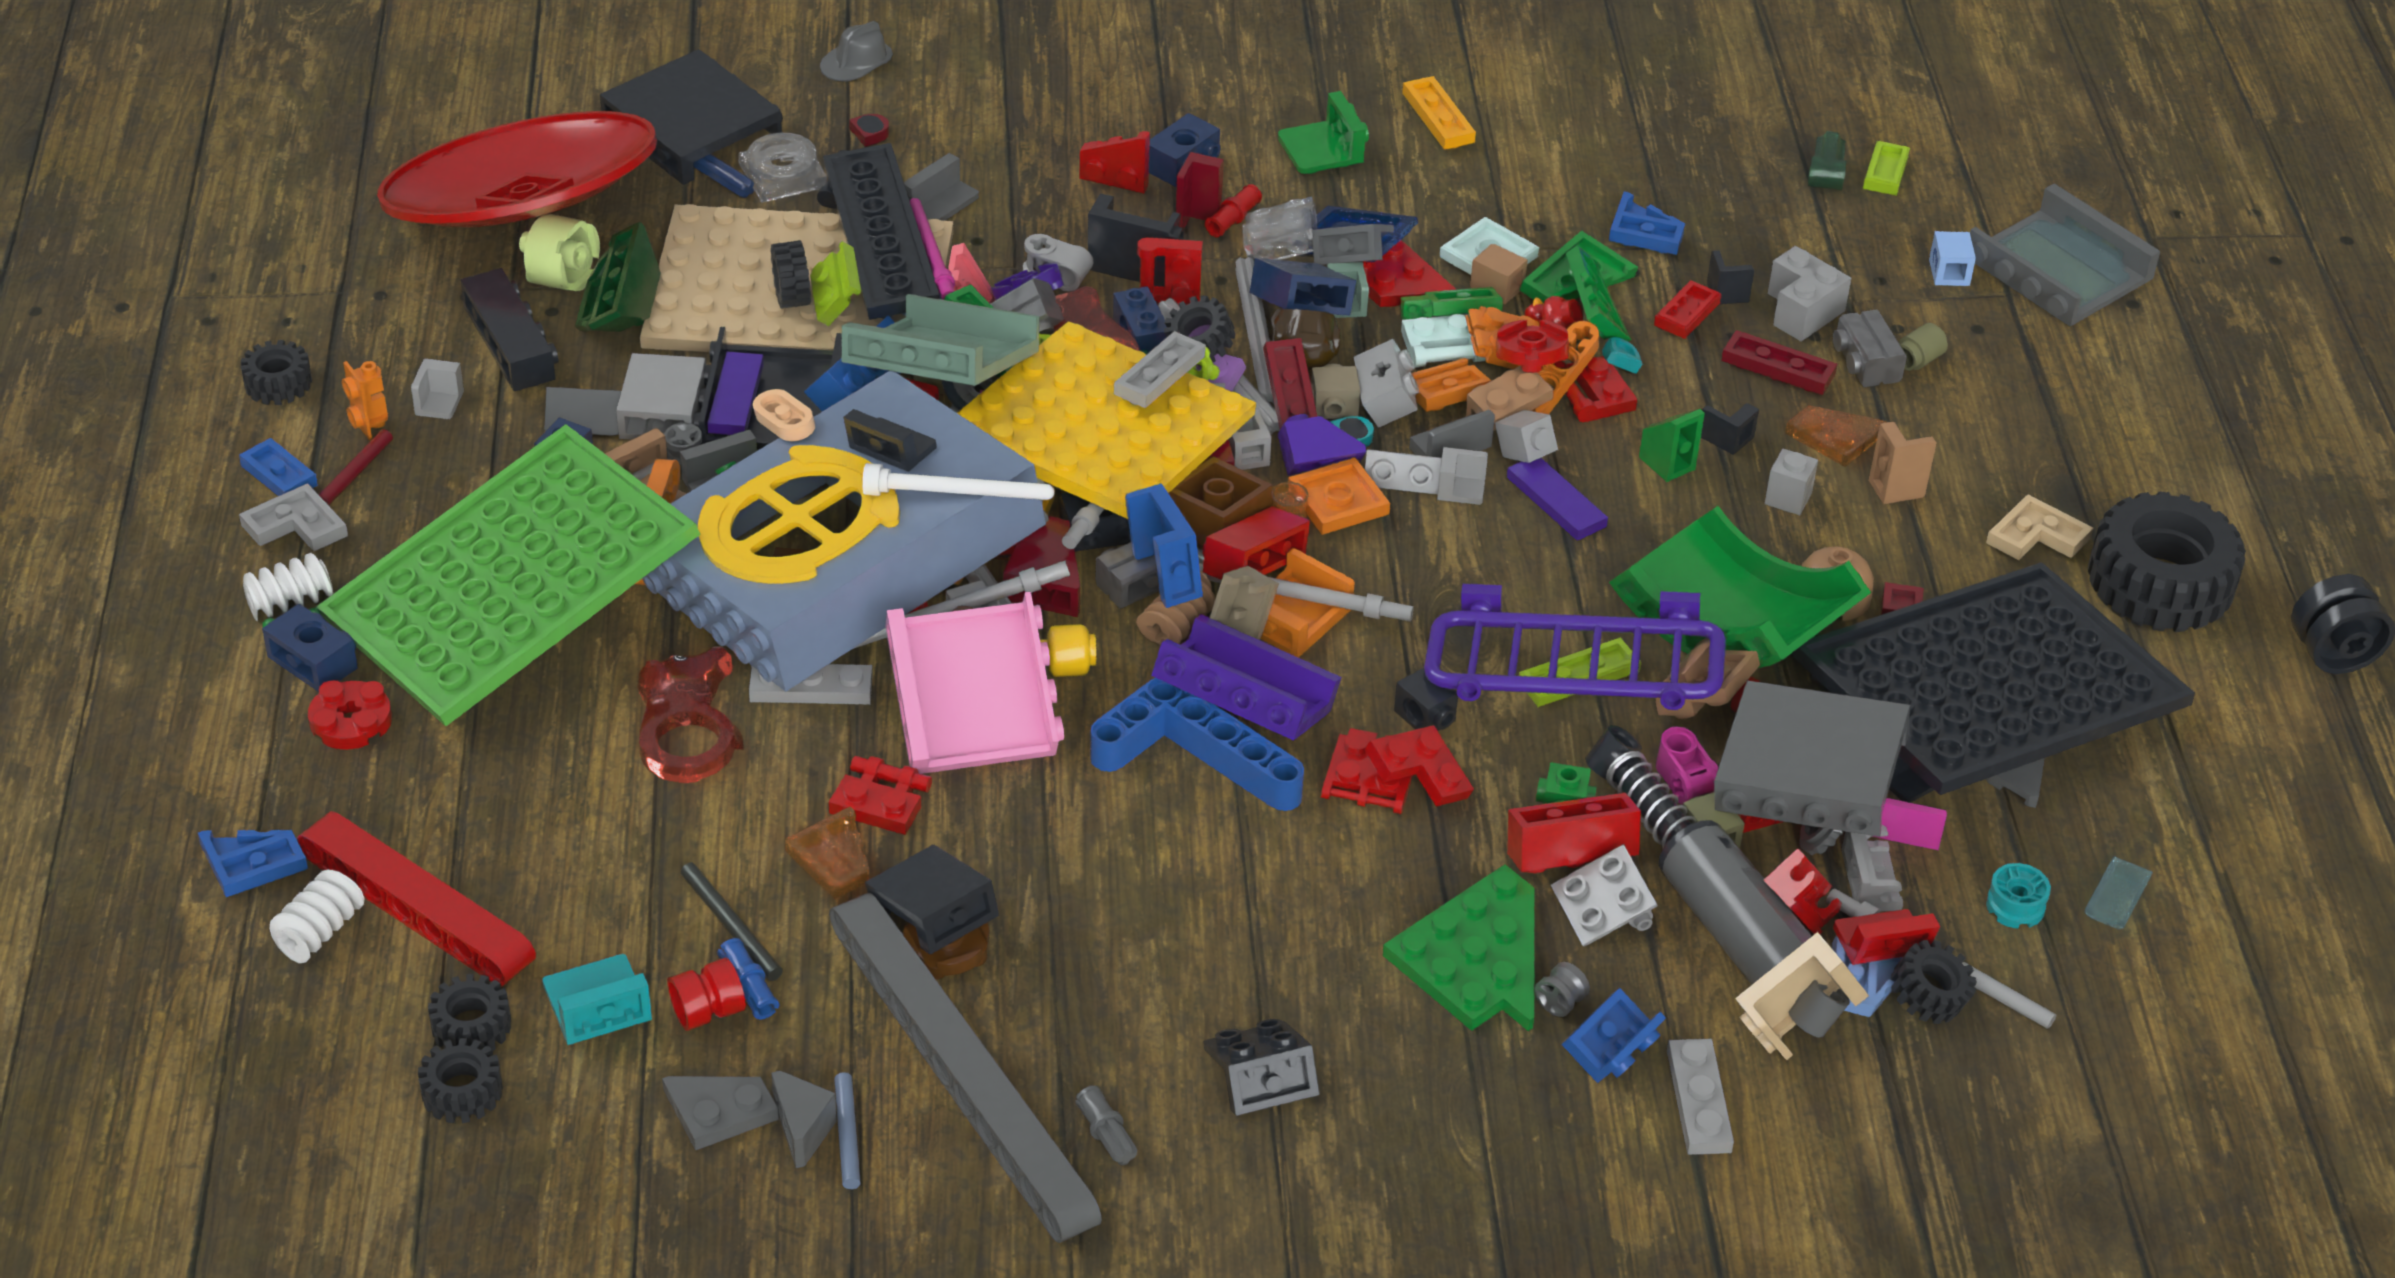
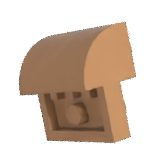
M1708 638L1697 643L1680 662L1678 683H1701L1707 680L1710 640ZM1726 650L1724 680L1718 692L1705 699H1685L1683 707L1678 710L1664 708L1660 698H1656L1658 715L1687 719L1695 716L1705 703L1711 706L1728 703L1760 666L1757 651ZM1671 673L1663 682H1670Z

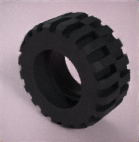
M2149 492L2136 495L2134 499L2129 496L2118 502L2117 505L2109 508L2104 513L2103 519L2100 520L2088 563L2089 580L2094 591L2098 592L2097 595L2106 606L2111 605L2112 611L2121 618L2124 616L2130 618L2133 624L2141 627L2143 624L2153 626L2152 630L2164 631L2165 628L2173 629L2174 632H2184L2188 627H2192L2194 630L2208 625L2209 622L2212 623L2222 617L2224 612L2233 603L2246 559L2244 556L2246 552L2245 545L2233 523L2228 524L2229 520L2222 512L2211 510V505L2203 501L2199 503L2192 501L2190 496L2183 494L2177 497L2171 496L2170 492H2158L2156 495H2150ZM2155 558L2168 560V561L2174 562V563H2176V564L2166 563V562L2157 560V559H2155Z

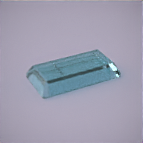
M2113 856L2084 912L2089 918L2116 929L2125 928L2153 872Z

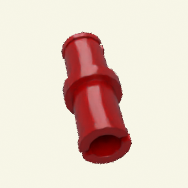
M1253 184L1245 185L1234 197L1225 199L1221 203L1220 209L1206 219L1205 228L1208 233L1214 237H1219L1233 224L1241 223L1246 218L1247 212L1262 200V194L1258 187Z

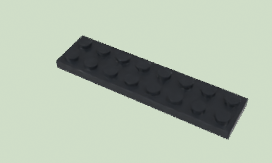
M887 143L823 156L825 170L846 242L854 247L861 294L869 320L885 319L887 316L892 317L897 314L906 313V295L908 294L940 299L892 144Z

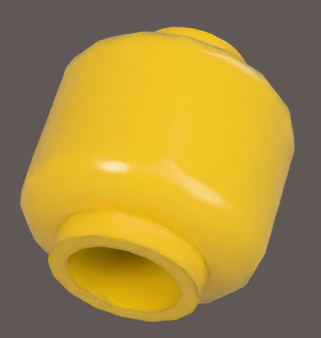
M1084 625L1051 626L1047 633V639L1040 640V642H1047L1050 656L1048 669L1051 675L1055 677L1084 676L1089 672L1090 666H1096L1095 634H1089L1087 627Z

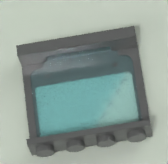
M2056 184L2045 188L2040 211L1993 237H1990L1977 227L1970 230L1976 265L2070 327L2152 280L2160 255L2158 249Z

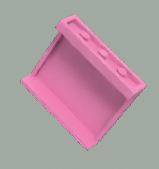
M1025 592L1022 603L905 618L903 608L887 610L885 627L910 767L917 768L920 774L1056 755L1058 742L1064 740V729L1061 716L1054 717L1052 703H1057L1056 686L1054 679H1047L1045 666L1050 665L1049 649L1047 642H1040L1038 629L1043 628L1042 612L1040 605L1033 606L1031 592Z

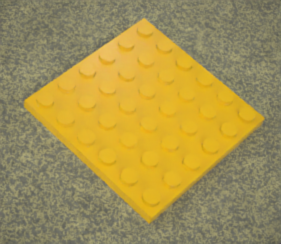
M1068 321L1039 345V352L1014 365L957 413L1033 463L1038 479L1128 519L1125 499L1128 493L1160 483L1163 484L1168 493L1172 491L1255 415L1256 402L1241 396L1239 393L1231 392L1210 383L1204 378L1185 373L1146 408L1134 405L1113 394L1114 383L1145 357L1146 354L1120 344L1112 338L1090 331L1079 324Z

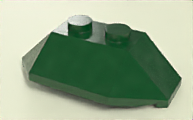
M640 221L611 236L607 244L610 248L599 258L587 280L575 324L579 331L622 332L634 325L640 326L644 324V320L650 318L661 272L645 226Z

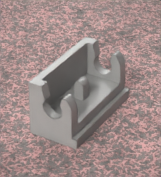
M1884 825L1881 827L1880 837L1888 835L1887 827ZM1845 832L1842 854L1853 899L1860 903L1867 901L1881 911L1902 910L1903 899L1899 894V891H1902V886L1895 878L1888 841H1868L1872 837L1871 835Z

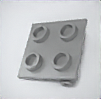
M1624 844L1551 884L1583 947L1627 923L1639 931L1647 930L1653 923V913L1651 910L1658 906Z

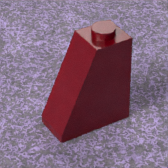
M1048 516L1049 521L1046 522V525L1017 543L1003 572V581L1020 576V571L1032 567L1035 570H1039L1066 561L1070 576L1041 585V590L1032 592L1033 606L1040 605L1042 610L1078 618L1080 613V580L1074 549L1066 548L1062 543V538L1070 529V522ZM1025 591L1008 596V599L1011 603H1022Z

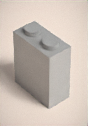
M632 353L616 410L619 439L632 440L655 428L664 434L667 428L674 424H693L695 412H701L699 410L700 388H706L704 384L706 359L700 357Z

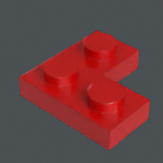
M1434 725L1370 740L1364 749L1384 782L1416 774L1436 807L1468 799L1474 790Z

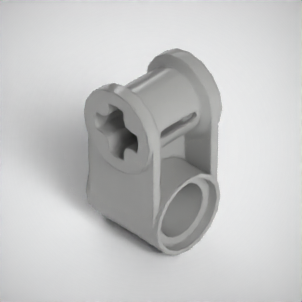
M1034 234L1025 240L1024 248L1027 252V260L1023 264V271H1034L1033 267H1036V270L1040 273L1038 266L1057 262L1064 285L1059 289L1070 292L1076 290L1093 266L1091 254L1081 246L1053 239L1045 234Z

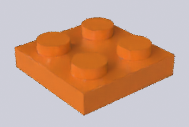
M1356 458L1288 477V490L1322 535L1383 517L1390 513V502Z

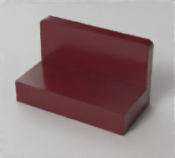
M1190 152L1177 175L1176 213L1181 214L1180 227L1185 228L1191 217L1206 221L1207 218L1220 209L1222 203L1224 159Z

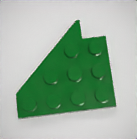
M1504 864L1383 944L1382 956L1471 1031L1501 1010L1506 1012L1527 1031H1530L1534 1023L1535 888Z

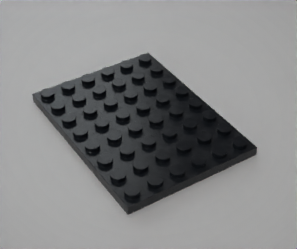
M2042 562L1813 637L1796 649L1792 655L1831 693L1910 705L1909 735L1906 746L1901 745L1898 756L1939 795L2192 705L2195 696L2193 690Z

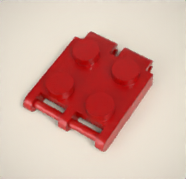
M1350 728L1348 735L1339 734L1323 784L1321 798L1330 800V797L1334 796L1357 801L1358 806L1366 807L1368 803L1393 808V813L1402 814L1413 775L1384 782L1364 750L1370 740L1377 738L1378 733ZM1334 786L1359 791V793L1336 789ZM1369 794H1375V795H1379V796L1394 798L1395 800H1390V799H1385V798L1370 796Z

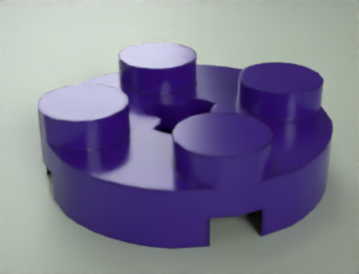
M1052 262L1038 266L1040 273L1037 270L1030 272L1024 270L995 283V287H991L994 299L1001 298L1033 278L1048 282L1052 290L1062 287L1064 282L1058 263Z

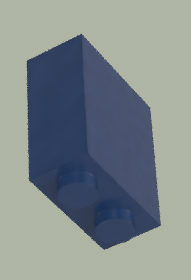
M1255 258L1249 293L1283 309L1313 310L1350 316L1356 280L1317 263Z

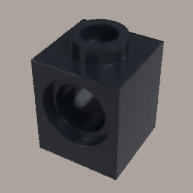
M1424 668L1397 682L1394 711L1415 730L1433 725L1437 731L1444 730L1456 721L1457 691L1455 689L1440 688L1432 684L1425 676Z

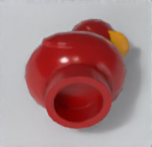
M1551 296L1544 303L1539 298H1535L1533 303L1524 312V316H1528L1535 321H1552L1566 329L1573 323L1583 321V312L1580 304L1575 299L1566 300L1560 296Z

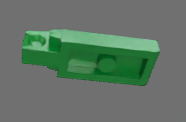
M1493 287L1425 292V295L1401 297V318L1408 320L1421 317L1431 318L1432 316L1441 317L1469 313V309H1479L1480 306L1486 308L1494 307L1503 311V298Z

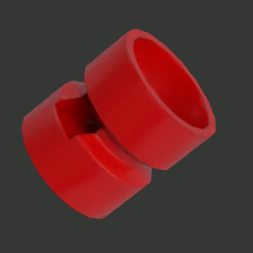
M727 957L706 964L701 969L700 975L694 970H688L667 979L668 993L674 1012L685 1031L710 1023L712 1013L722 1018L745 1010V996L740 979L732 962Z

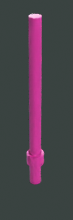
M912 198L909 201L938 292L942 300H944L947 294L955 291V280L951 271L945 267L921 201L917 198Z

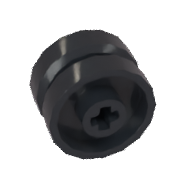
M2337 575L2316 583L2302 594L2295 603L2291 614L2293 629L2300 640L2306 645L2307 651L2315 665L2322 671L2332 674L2350 673L2370 665L2384 654L2392 644L2395 636L2394 620L2386 608L2379 602V597L2370 583L2357 575Z

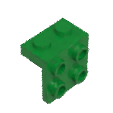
M1341 91L1328 93L1326 121L1279 130L1278 140L1297 171L1302 174H1312L1322 170L1363 163L1365 142L1369 140V132L1366 123L1361 122L1357 116L1354 105L1347 101Z

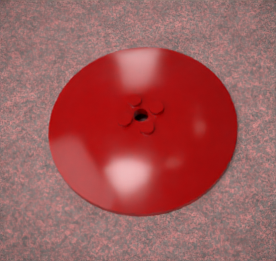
M571 112L520 120L471 133L441 144L412 158L392 171L379 186L377 196L380 206L386 214L409 222L445 227H482L521 221L561 210L604 191L638 167L652 154L656 148L657 137L651 122L640 116L622 112Z

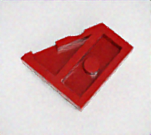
M1142 131L1139 132L1137 137L1124 140L1122 136H1117L1104 142L1098 140L1084 143L1080 150L1079 179L1145 193L1149 186L1150 132Z

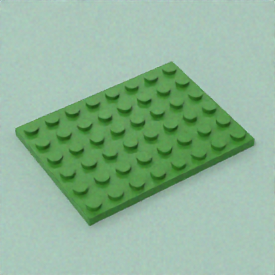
M565 424L324 600L317 608L324 619L339 631L347 632L361 652L444 726H447L698 537L700 532L696 523Z

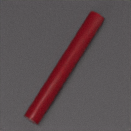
M380 430L318 494L328 506L393 440L392 434L388 430Z

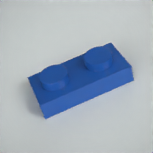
M272 438L239 455L241 466L277 496L307 483L312 488L318 486L316 474Z

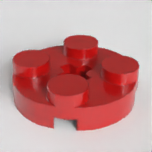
M1527 320L1508 323L1497 332L1496 357L1512 364L1521 365V370L1524 372H1540L1543 369V365L1568 359V331L1560 324L1548 320H1539V326H1527Z
M331 680L324 682L319 687V694L313 698L309 705L308 719L311 732L314 736L315 733L320 736L323 744L335 749L348 750L368 745V738L375 736L378 732L380 737H382L391 726L392 711L390 700L385 694L381 683L376 681L339 682ZM355 712L350 718L344 717L346 713Z

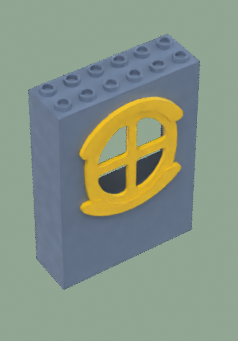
M894 371L885 373L814 416L815 430L807 438L799 441H785L778 438L672 502V506L696 523L700 535L651 573L643 577L644 583L652 593H659L667 599L669 605L675 611L681 610L689 616L697 628L701 629L703 627L712 634L720 646L726 645L735 652L742 663L752 665L758 670L765 681L774 682L785 692L886 628L887 610L903 608L904 615H906L1046 525L1042 502L1039 499L890 489L889 492H881L880 496L863 494V472L866 463L883 464V468L890 469L891 473L1038 483L1033 463ZM852 409L875 418L881 417L934 438L937 448L908 472L851 449L843 417ZM825 483L831 486L801 505L793 504ZM844 497L861 507L852 524L841 533L831 532L812 518ZM778 512L782 514V517L742 541L735 540ZM796 527H800L822 543L818 548L791 556L765 557L754 554Z

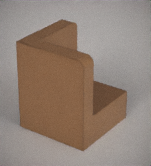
M1491 244L1473 259L1470 287H1493L1503 298V304H1506L1520 292L1522 281L1526 278L1528 259L1496 244Z

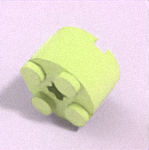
M554 214L541 215L534 222L530 231H525L521 235L519 242L520 250L524 253L527 281L564 290H583L593 269H590L593 258L599 259L600 254L599 235L592 224H588L580 219Z

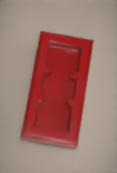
M1690 280L1655 315L1654 326L1686 339L1720 304L1721 293Z

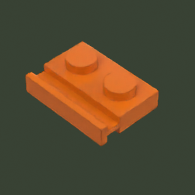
M1467 358L1411 373L1419 388V393L1415 394L1416 402L1426 412L1438 411L1445 406L1462 401L1467 402L1468 393L1477 386L1485 385L1491 381L1475 365L1469 366Z

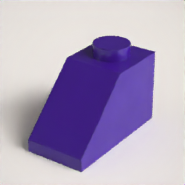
M1306 414L1292 416L1284 422L1278 433L1288 476L1298 475L1351 458H1356L1360 463L1367 452L1363 443L1321 416L1308 418Z

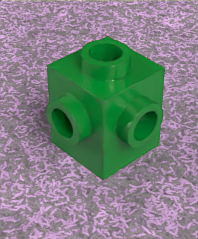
M1550 762L1548 777H1539L1536 802L1549 804L1595 797L1597 787L1589 785L1591 769Z

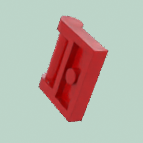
M1163 238L1140 239L1137 243V254L1141 257L1139 288L1148 286L1157 304L1172 298L1178 304L1184 301L1185 305L1190 304L1189 298L1194 296L1199 302L1201 297L1203 241ZM1166 256L1165 287L1154 286L1155 257Z
M1604 356L1592 358L1576 378L1588 398L1584 397L1575 382L1565 393L1574 406L1573 413L1580 422H1589L1636 411L1638 399L1616 368L1608 363ZM1558 361L1554 365L1560 369H1567L1574 363L1566 364L1564 361Z

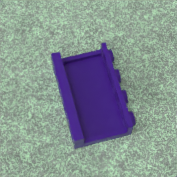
M1202 614L1195 618L1190 637L1186 642L1180 645L1166 639L1161 643L1151 675L1293 741L1331 712L1342 678Z

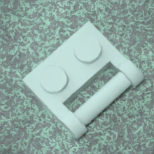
M1469 314L1402 320L1401 332L1414 367H1425L1426 363L1453 361L1463 358L1472 359L1473 362L1485 361V358L1479 357L1474 353L1471 334L1469 333L1465 315Z

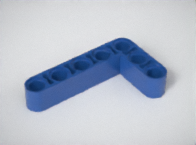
M1158 678L1147 682L1096 720L1091 727L1090 760L1092 765L1101 771L1111 772L1122 768L1165 735L1272 808L1282 811L1293 810L1302 801L1304 767L1298 759L1216 705Z

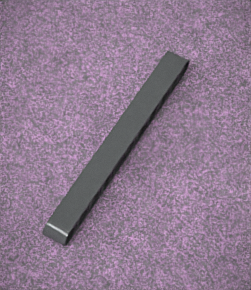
M869 892L829 910L830 921L843 946L1051 1237L1057 1243H1061L1101 1224L1102 1218L1099 1206L1088 1187L876 897Z

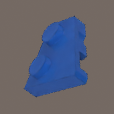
M1623 192L1610 229L1609 241L1621 243L1625 246H1636L1655 250L1659 253L1677 255L1684 235L1685 223L1673 216L1665 215L1662 210L1651 204L1645 209L1633 202V194Z
M212 830L198 832L200 845L225 897L308 869L306 857L292 830H270L268 832L238 830L236 838H213Z

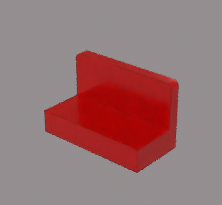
M1908 909L1837 919L1833 925V929L1852 965L1903 957L1915 943L1919 944L1923 940H1928L1931 945L1940 928L1933 913L1912 916Z

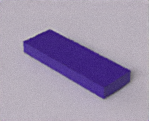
M726 353L708 420V433L734 435L747 430L753 409V401L756 397L764 366L763 354Z
M1542 458L1530 463L1521 461L1508 467L1507 478L1577 541L1607 527L1608 517Z

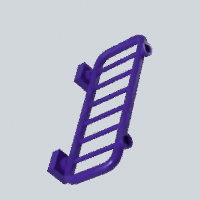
M1463 584L1461 591L1462 611L1444 613L1437 617L1431 626L1424 671L1425 676L1432 684L1440 688L1457 689V695L1464 701L1477 700L1481 695V690L1660 698L1664 708L1678 710L1683 707L1685 699H1705L1713 696L1721 689L1724 680L1726 638L1724 632L1716 624L1700 620L1701 593L1661 591L1660 618L1502 612V585ZM1454 626L1475 627L1467 674L1447 673L1440 670L1446 631ZM1482 627L1514 628L1508 675L1476 674ZM1522 629L1554 630L1548 677L1516 676ZM1562 630L1594 632L1589 679L1556 678ZM1602 632L1634 633L1629 681L1597 679ZM1642 633L1674 635L1670 682L1637 681ZM1682 635L1703 636L1710 640L1707 680L1704 682L1678 683Z

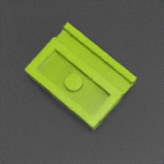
M843 241L839 244L840 251L837 254L831 252L823 262H818L810 275L817 320L827 326H830L851 303L850 296L853 293L856 295L861 293L854 247Z

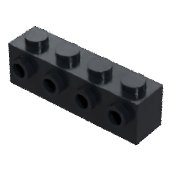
M502 268L460 279L464 308L512 390L518 391L556 380L554 364L559 362L556 348L552 342L547 343L540 321L534 322L531 307L527 300H521L519 288L515 280L510 281Z

